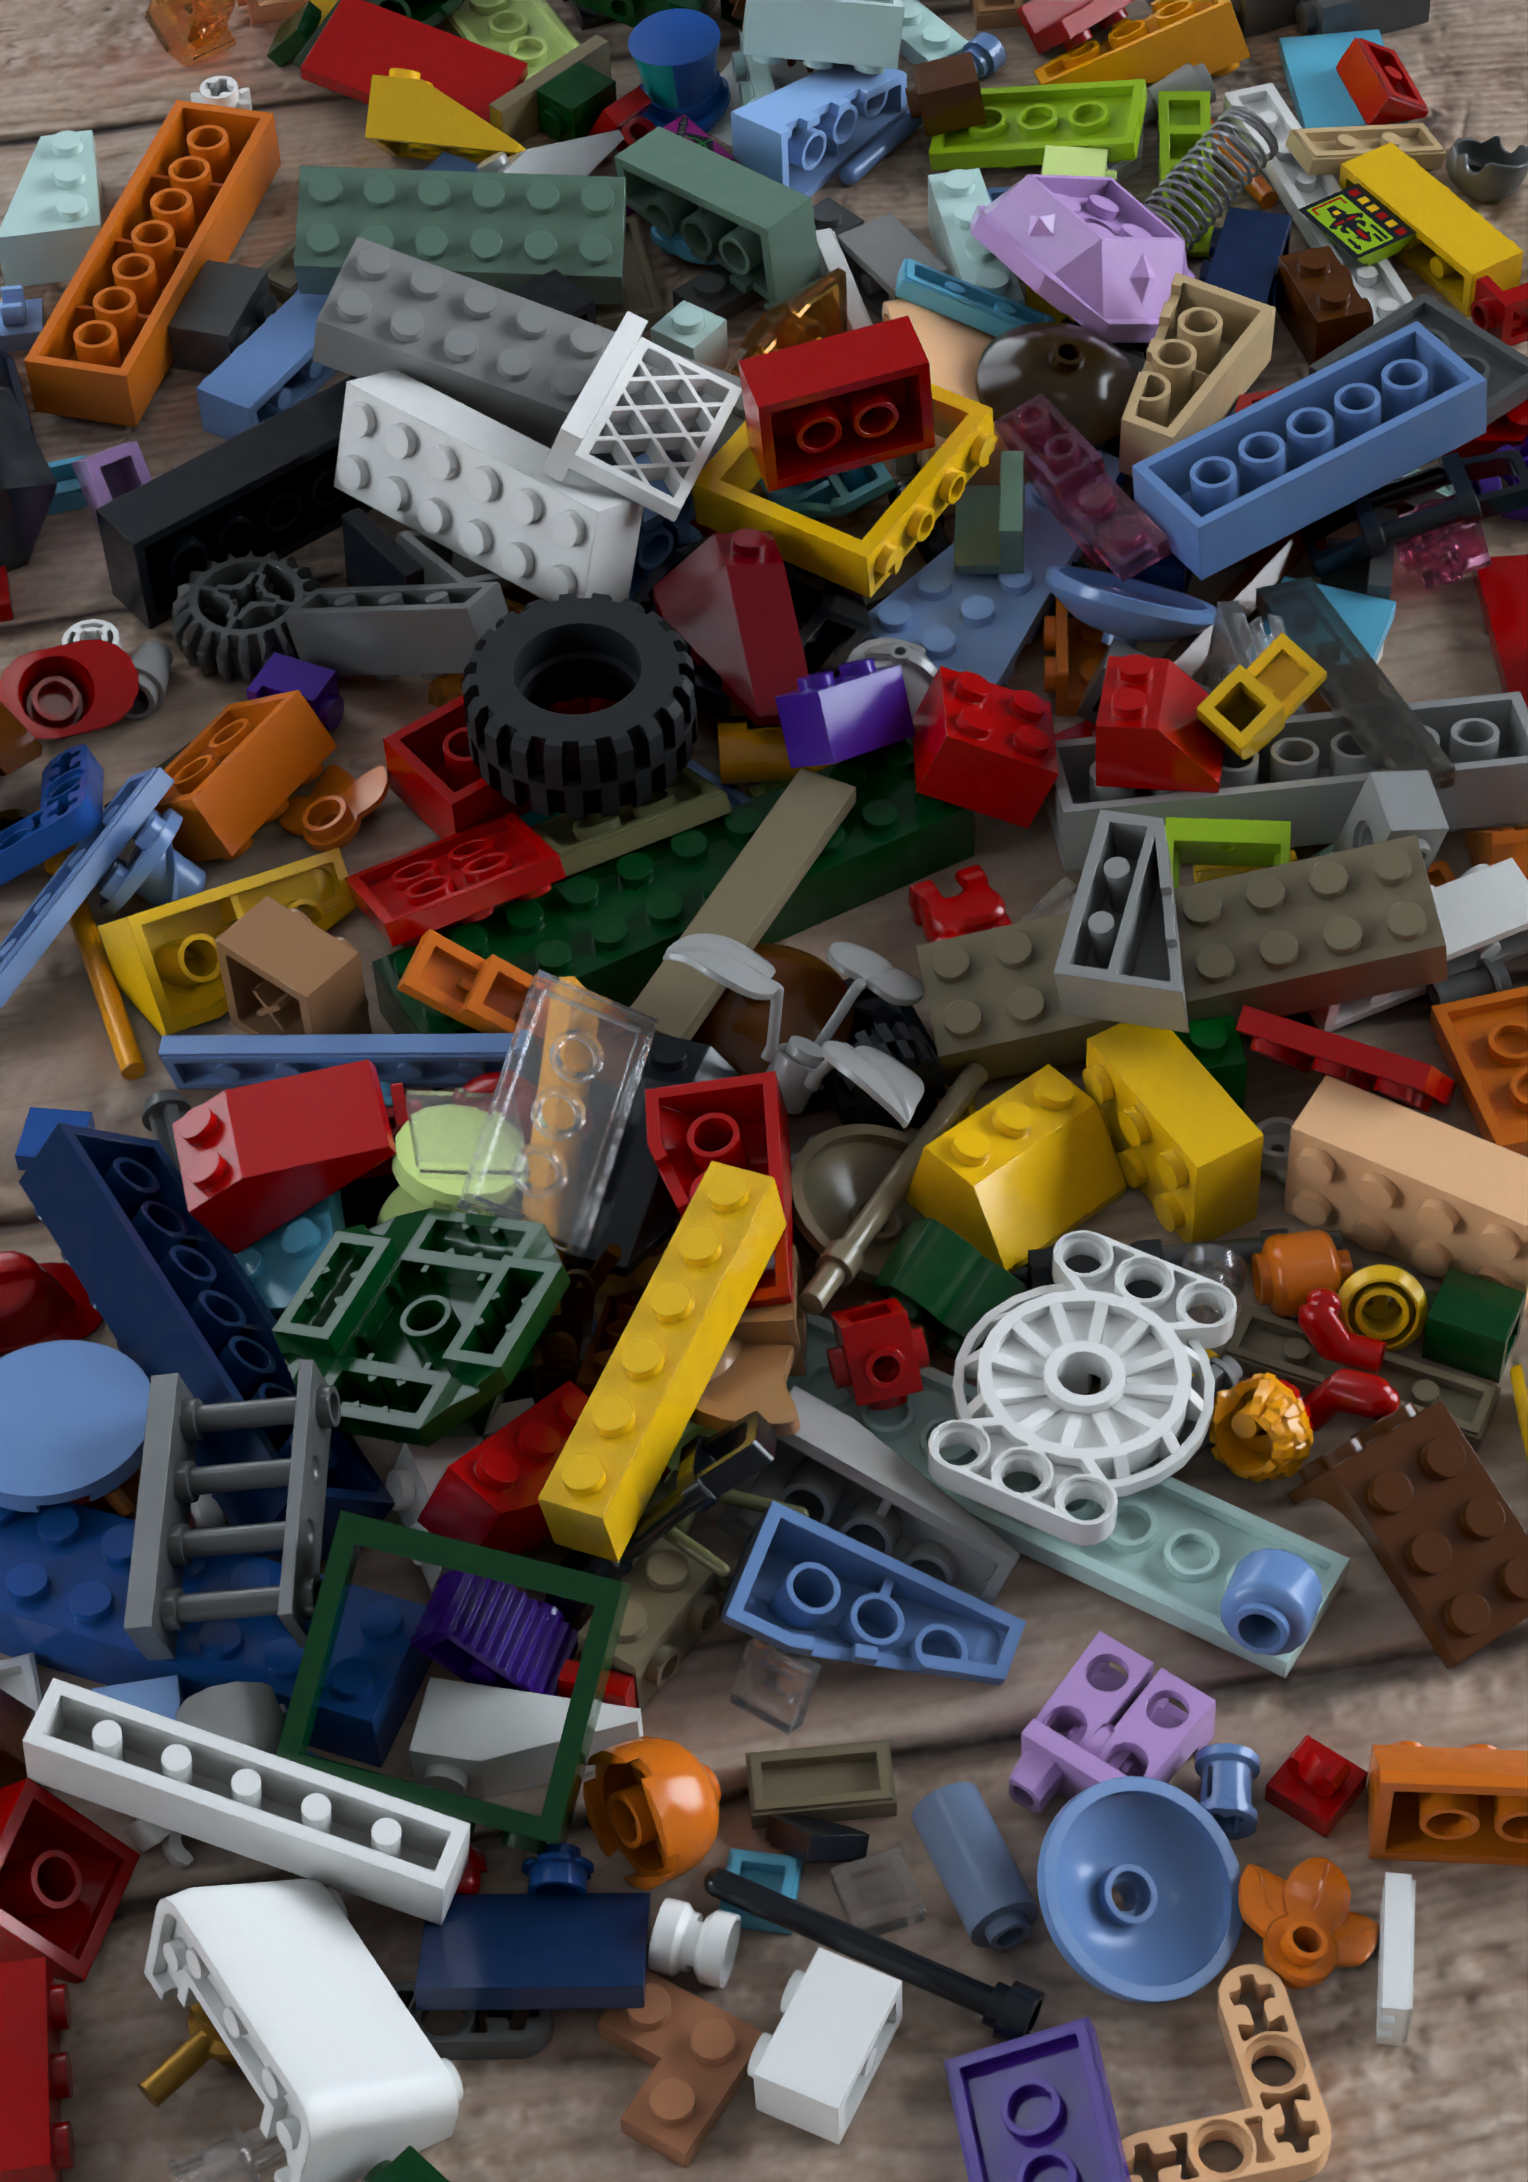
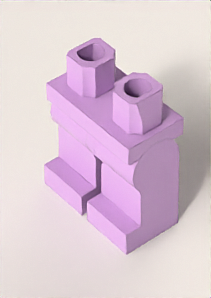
M1099 1631L1048 1699L1037 1718H1033L1021 1733V1757L1009 1777V1796L1013 1801L1032 1813H1041L1056 1792L1071 1800L1083 1790L1112 1778L1140 1776L1169 1783L1192 1754L1196 1756L1197 1752L1207 1746L1213 1739L1216 1700L1163 1668L1153 1677V1662ZM1109 1662L1119 1664L1125 1669L1128 1677L1110 1667ZM1169 1698L1180 1701L1186 1707L1188 1713L1171 1704Z

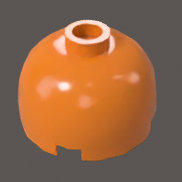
M651 1736L625 1740L589 1757L586 1766L596 1765L595 1778L583 1782V1798L588 1820L598 1845L605 1856L609 1858L619 1848L636 1870L635 1873L622 1878L631 1886L648 1891L684 1875L702 1862L717 1836L719 1802L721 1799L718 1780L708 1766L702 1764L696 1756L679 1743Z

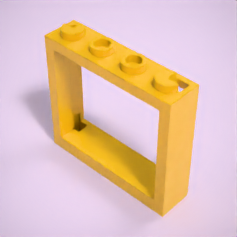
M931 383L934 433L946 438V441L862 540L750 493L762 476L748 444L745 420L701 470L692 488L696 522L719 533H734L744 528L772 531L784 561L871 598L890 574L896 575L903 559L915 544L923 542L929 536L936 519L949 504H955L960 499L966 483L980 467L983 468L989 464V456L995 450V443L997 441V436L994 435L993 408Z

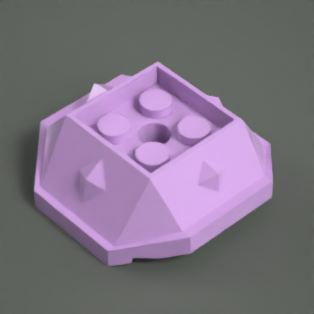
M1028 174L988 206H977L969 223V227H971L970 233L1033 291L1060 312L1071 316L1082 328L1097 333L1111 343H1150L1151 338H1154L1157 332L1163 305L1165 302H1168L1171 294V284L1175 273L1177 272L1194 279L1196 277L1187 267L1184 240L1112 177Z

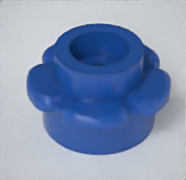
M547 1843L544 1853L537 1854V1858H527L522 1863L521 1870L523 1874L528 1875V1894H587V1881L591 1879V1873H594V1864L589 1859L581 1856V1849L573 1844Z

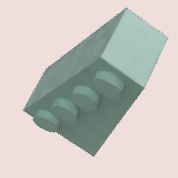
M660 126L614 156L617 177H626V205L667 236L672 237L676 233L682 235L686 244L691 249V254L703 263L707 264L714 259L732 274L730 275L729 282L746 294L751 289H754L766 298L764 309L779 319L822 288L812 198Z

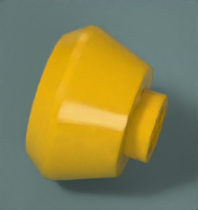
M1379 1264L1362 1268L1346 1279L1337 1294L1341 1299L1342 1308L1338 1317L1347 1331L1384 1341L1387 1344L1386 1351L1389 1352L1400 1350L1411 1344L1420 1335L1427 1321L1428 1302L1424 1289L1413 1275L1396 1266Z

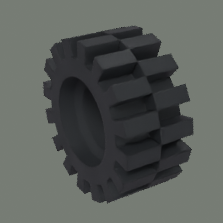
M895 1022L891 1031L886 1023L875 1025V1034L871 1036L867 1035L865 1029L856 1033L855 1037L858 1042L852 1046L854 1049L862 1045L878 1049L907 1066L921 1078L924 1084V1094L910 1121L914 1128L918 1127L924 1122L920 1114L923 1112L931 1114L937 1106L935 1099H942L947 1092L944 1084L948 1083L947 1074L924 1034L922 1035L919 1028L912 1025L908 1029L904 1022ZM833 1068L823 1078L822 1083L825 1086L823 1090L842 1125L873 1124L904 1132L901 1124L886 1109L836 1068Z

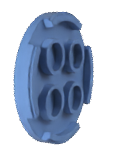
M81 1340L43 1342L21 1348L0 1358V1507L21 1512L38 1513L40 1505L64 1503L87 1495L91 1501H94L116 1489L142 1465L150 1382L144 1371L135 1361L120 1351L106 1345Z

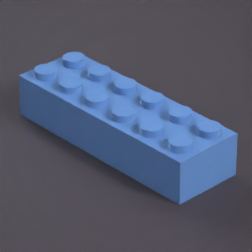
M1415 321L1132 465L1135 517L1202 581L1485 434L1487 423V379L1422 324Z

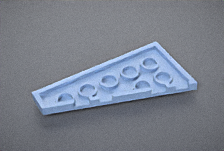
M1103 449L1080 454H1062L1025 484L1024 573L957 574L954 571L953 543L868 612L873 627V639L895 638L915 643L926 649V656L938 669L940 666L958 672L970 671L982 676L990 683L999 686L1002 684L1007 685L1015 671V661L1024 645L1032 642L1044 621V616H1047L1056 600L1055 595L1051 592L1045 581L1047 568L1050 565L1071 566L1072 562L1077 563L1085 550V540L1094 524L1101 523L1126 479V474L1118 471L1119 459Z

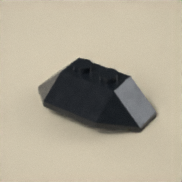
M0 386V567L6 566L7 572L29 564L35 543L55 495L57 482L11 389Z

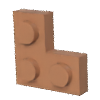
M647 1969L645 2007L606 2009L597 2022L600 2038L655 2067L621 2116L622 2133L687 2169L748 2077L747 2069L752 2051L764 2032Z

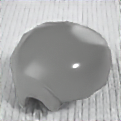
M236 1681L211 1686L188 1697L177 1710L176 1721L276 1755L288 1710L285 1704L278 1703L274 1690L270 1685L262 1682Z

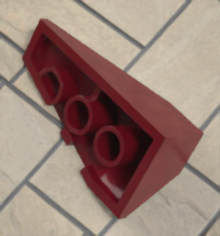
M744 528L734 533H715L653 586L652 597L658 615L670 624L671 630L674 629L691 646V658L700 667L709 665L722 679L721 689L756 726L781 725L775 697L799 689L797 679L809 675L783 559L772 531Z

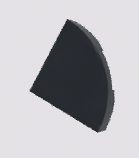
M768 1815L765 1840L770 1842L771 1846L805 1863L860 1862V1860H866L870 1834L852 1827L819 1819Z

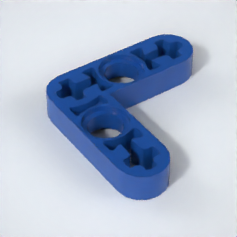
M79 744L63 751L46 765L42 772L40 810L0 832V886L81 841L101 823L103 818L104 770L86 744Z

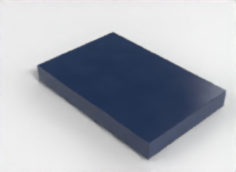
M650 1892L454 1895L442 1926L425 1920L415 1984L416 2009L421 2011L644 2008L651 1922Z

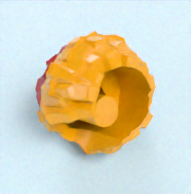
M1271 1373L1254 1374L1252 1377L1236 1383L1235 1387H1232L1230 1390L1218 1391L1214 1397L1213 1417L1209 1426V1440L1213 1443L1211 1452L1214 1454L1215 1459L1226 1464L1227 1468L1236 1476L1251 1479L1255 1482H1262L1266 1479H1269V1481L1282 1480L1284 1477H1292L1299 1470L1302 1462L1309 1458L1310 1448L1314 1441L1313 1424L1310 1420V1405L1303 1403L1300 1396L1301 1391L1294 1384H1290L1283 1379H1277L1276 1375Z

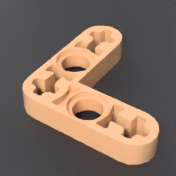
M1257 1964L1238 1966L1231 1969L1222 1978L1218 1989L1216 2008L1218 2023L1246 2109L1137 2132L1125 2137L1122 2140L1131 2182H1144L1140 2175H1133L1134 2162L1139 2160H1147L1148 2166L1152 2171H1159L1158 2182H1300L1316 2176L1326 2165L1332 2139L1331 2124L1286 1988L1280 1977L1269 1968ZM1252 1992L1256 2002L1264 2003L1262 2016L1264 2032L1253 2036L1254 2022L1250 2010L1246 2005L1239 2004L1240 1994ZM1277 2056L1291 2064L1295 2071V2076L1285 2085L1269 2086L1263 2084L1255 2077L1252 2072V2065L1262 2057ZM1294 2106L1292 2118L1297 2134L1300 2138H1309L1306 2152L1296 2153L1291 2142H1282L1285 2118L1282 2111ZM1221 2140L1232 2143L1239 2149L1243 2156V2161L1237 2169L1230 2172L1219 2173L1210 2170L1202 2163L1199 2157V2151L1205 2144ZM1178 2150L1186 2151V2173L1190 2179L1183 2180L1181 2178V2164L1176 2165Z

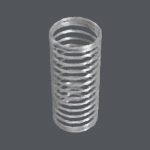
M1232 105L1226 108L1222 115L1218 117L1217 122L1211 125L1210 129L1203 134L1200 140L1196 141L1195 146L1189 149L1188 154L1182 157L1179 164L1174 166L1173 171L1167 174L1166 179L1159 183L1158 188L1152 190L1151 196L1145 198L1143 205L1184 240L1187 255L1188 251L1193 250L1194 243L1200 241L1201 235L1206 234L1208 228L1215 225L1216 219L1222 217L1223 210L1229 209L1231 202L1237 200L1238 194L1244 192L1245 186L1251 184L1253 177L1259 175L1260 169L1266 167L1267 161L1272 160L1277 155L1279 150L1277 137L1264 119L1255 112L1242 106ZM1228 117L1239 119L1253 127L1268 144L1270 153L1266 154L1260 143L1248 131L1229 122ZM1233 129L1245 135L1255 144L1259 151L1242 141ZM1213 134H1218L1220 140L1215 139ZM1224 136L1227 137L1238 150H1240L1246 156L1250 157L1253 160L1254 164L1247 162L1234 148L1229 146ZM1206 142H1211L1213 149L1206 147ZM1216 144L1224 147L1231 156L1243 164L1247 173L1238 169L1228 157L1223 155ZM1198 150H1203L1206 157L1199 155ZM1209 152L1219 157L1226 166L1234 171L1240 181L1231 177L1220 165L1215 163ZM1191 158H1196L1199 165L1192 163ZM1202 161L1213 166L1221 176L1228 180L1232 189L1223 185L1220 180L1209 172ZM1184 166L1189 167L1191 173L1184 171ZM1195 169L1205 174L1210 181L1219 187L1225 197L1216 193L1206 182L1201 180ZM1177 175H1181L1184 182L1177 180ZM1188 178L1199 183L1214 198L1218 205L1208 201L1192 186ZM1169 183H1174L1177 190L1170 188ZM1181 186L1191 191L1194 196L1203 202L1210 213L1202 210L1183 192ZM1162 191H1167L1170 199L1164 197ZM1228 192L1233 193V197H1229ZM1174 195L1179 196L1199 214L1203 222L1193 217L1182 207ZM1154 199L1160 200L1163 207L1156 205ZM1221 201H1225L1226 204L1222 206ZM1166 203L1177 208L1188 218L1195 230L1185 225L1174 215ZM1159 211L1163 212L1164 214L1169 216L1175 223H1177L1183 229L1188 238L1183 236L1181 232L1178 230V228L1169 219L1160 214ZM1206 217L1211 218V221L1207 222ZM1199 225L1204 226V229L1200 230ZM1191 233L1197 234L1196 238L1193 239Z

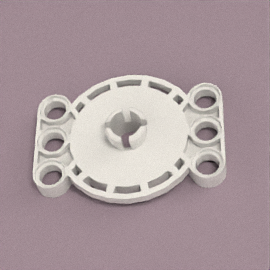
M1078 1230L1063 1235L1055 1244L1052 1260V1277L1055 1284L1040 1286L1010 1297L988 1311L967 1334L955 1360L952 1398L957 1420L944 1422L931 1432L928 1440L927 1463L929 1474L942 1487L1067 1542L1086 1546L1105 1541L1113 1533L1117 1517V1497L1128 1496L1158 1485L1183 1468L1202 1445L1213 1417L1215 1379L1208 1354L1204 1349L1219 1347L1232 1337L1235 1328L1237 1303L1230 1289L1219 1282L1099 1233ZM1075 1255H1086L1096 1259L1101 1266L1090 1273H1079L1068 1268L1065 1262ZM1136 1280H1147L1157 1284L1162 1291L1155 1297L1143 1299L1133 1296L1125 1287ZM1208 1305L1218 1309L1224 1317L1213 1324H1203L1191 1319L1187 1312L1195 1306ZM986 1338L983 1347L975 1351V1349L980 1345V1343ZM1091 1374L1101 1378L1100 1392L1091 1395H1080L1089 1392L1092 1384ZM1192 1374H1199L1203 1388V1399L1191 1388ZM965 1377L977 1380L976 1397L968 1405L964 1392ZM1185 1421H1197L1192 1433L1180 1446L1177 1438L1181 1434ZM961 1444L975 1450L978 1457L967 1465L957 1466L945 1461L940 1453L951 1445ZM1159 1457L1163 1459L1149 1469L1130 1475L1131 1472L1146 1467ZM1024 1471L1036 1476L1041 1485L1031 1492L1019 1493L1007 1488L1002 1480L1013 1472ZM1077 1499H1089L1100 1504L1105 1512L1096 1519L1084 1521L1070 1515L1066 1510V1506Z

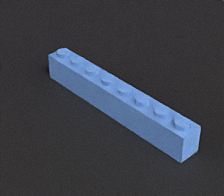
M443 151L423 170L479 172L476 168L479 164ZM298 288L289 300L274 314H271L244 343L237 346L221 365L202 380L200 385L196 387L204 431L229 440L313 396L338 371L312 361L316 321L329 295L300 294Z

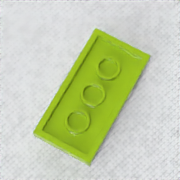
M1145 79L980 88L987 123L932 136L928 153L932 171L994 167L1013 169L1020 166L1043 165L1046 145L1108 149V163L1136 160L1148 96Z

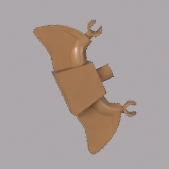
M792 1217V1238L794 1239L798 1227ZM667 1240L631 1272L632 1280L635 1284L647 1287L669 1244ZM793 1245V1303L744 1310L689 1421L721 1431L744 1416L758 1411L777 1431V1436H791L800 1430L798 1412L787 1389L788 1376L806 1375L807 1313L802 1310L798 1303V1298L805 1289L796 1245Z

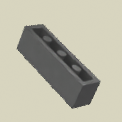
M499 582L316 588L286 611L284 617L299 660L336 671L338 681L348 680L357 675H375L377 680H389L403 674H420L423 679H435L446 674L464 673L463 669L467 658L475 650V644L489 628L496 631V623L500 618L508 614L509 611Z

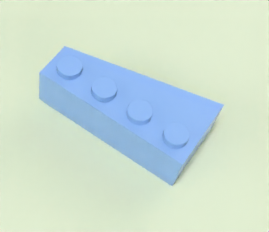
M834 63L832 69H820L731 112L733 157L741 165L811 197L839 174L842 167L907 110L905 88H907V73L899 69L885 68L882 74H866L854 70V65Z

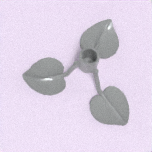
M700 933L688 935L677 940L667 948L662 960H674L692 966L714 981L745 997L754 1000H771L767 1044L760 1057L770 1062L766 1072L776 1071L785 1106L789 1114H801L812 1093L817 1091L823 1078L833 1068H836L886 1109L901 1124L903 1129L908 1126L924 1094V1084L921 1078L907 1066L878 1049L865 1045L857 1046L854 1049L845 1042L830 1041V1039L864 989H870L883 1000L894 1005H914L922 999L925 993L924 984L918 978L900 968H893L888 960L867 948L849 942H835L830 945L826 954L829 963L855 981L840 1001L815 1042L801 1036H791L788 1043H781L779 1045L784 988L780 983L772 979L776 970L771 963L747 946L717 934Z

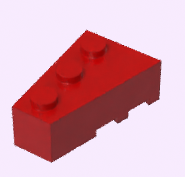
M569 1380L447 1467L417 1521L430 1533L515 1555L538 1549L543 1540L552 1538L538 1497L590 1397ZM667 1466L660 1478L662 1481H665L671 1471Z

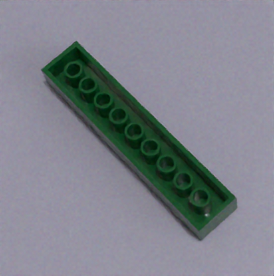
M912 737L846 759L816 772L856 787V803L758 943H777L974 856L975 811L916 792ZM788 785L731 808V813L628 852L551 885L550 891L540 897L524 901L515 900L494 909V912L485 919L474 923L459 924L438 934L485 960L494 954L548 985L553 982V977L574 976L600 1004L616 1013L631 1007L664 961L662 959L667 948L682 936ZM417 946L405 947L372 961L379 1010L395 1034L482 1033L396 989ZM432 1088V1089H433L434 1092H437V1091L442 1090V1089H444V1088Z

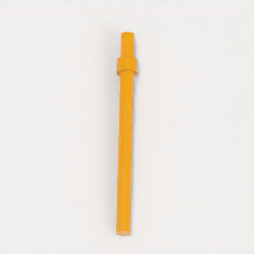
M75 844L43 862L47 873L54 875L76 847ZM86 897L69 919L121 1075L124 1079L135 1080L144 1075L146 1067Z

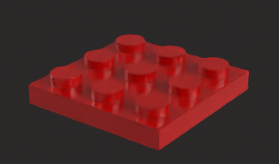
M511 811L345 877L353 901L392 947L399 944L403 947H413L419 944L423 934L429 929L436 932L437 929L456 921L462 924L474 923L490 916L494 912V906L516 898L517 900L524 901L540 897L550 891L552 888L551 883L566 878V874L559 854L520 817Z
M1243 1006L1235 1029L1252 1039L1250 1050L1271 1059V1062L1307 1074L1311 1063H1313L1311 1070L1322 1073V1076L1329 1075L1369 1092L1373 1082L1375 1083L1373 1090L1383 1093V1096L1391 1098L1393 1102L1429 1113L1433 1102L1450 1107L1457 1086V1082L1430 1064L1250 1006Z

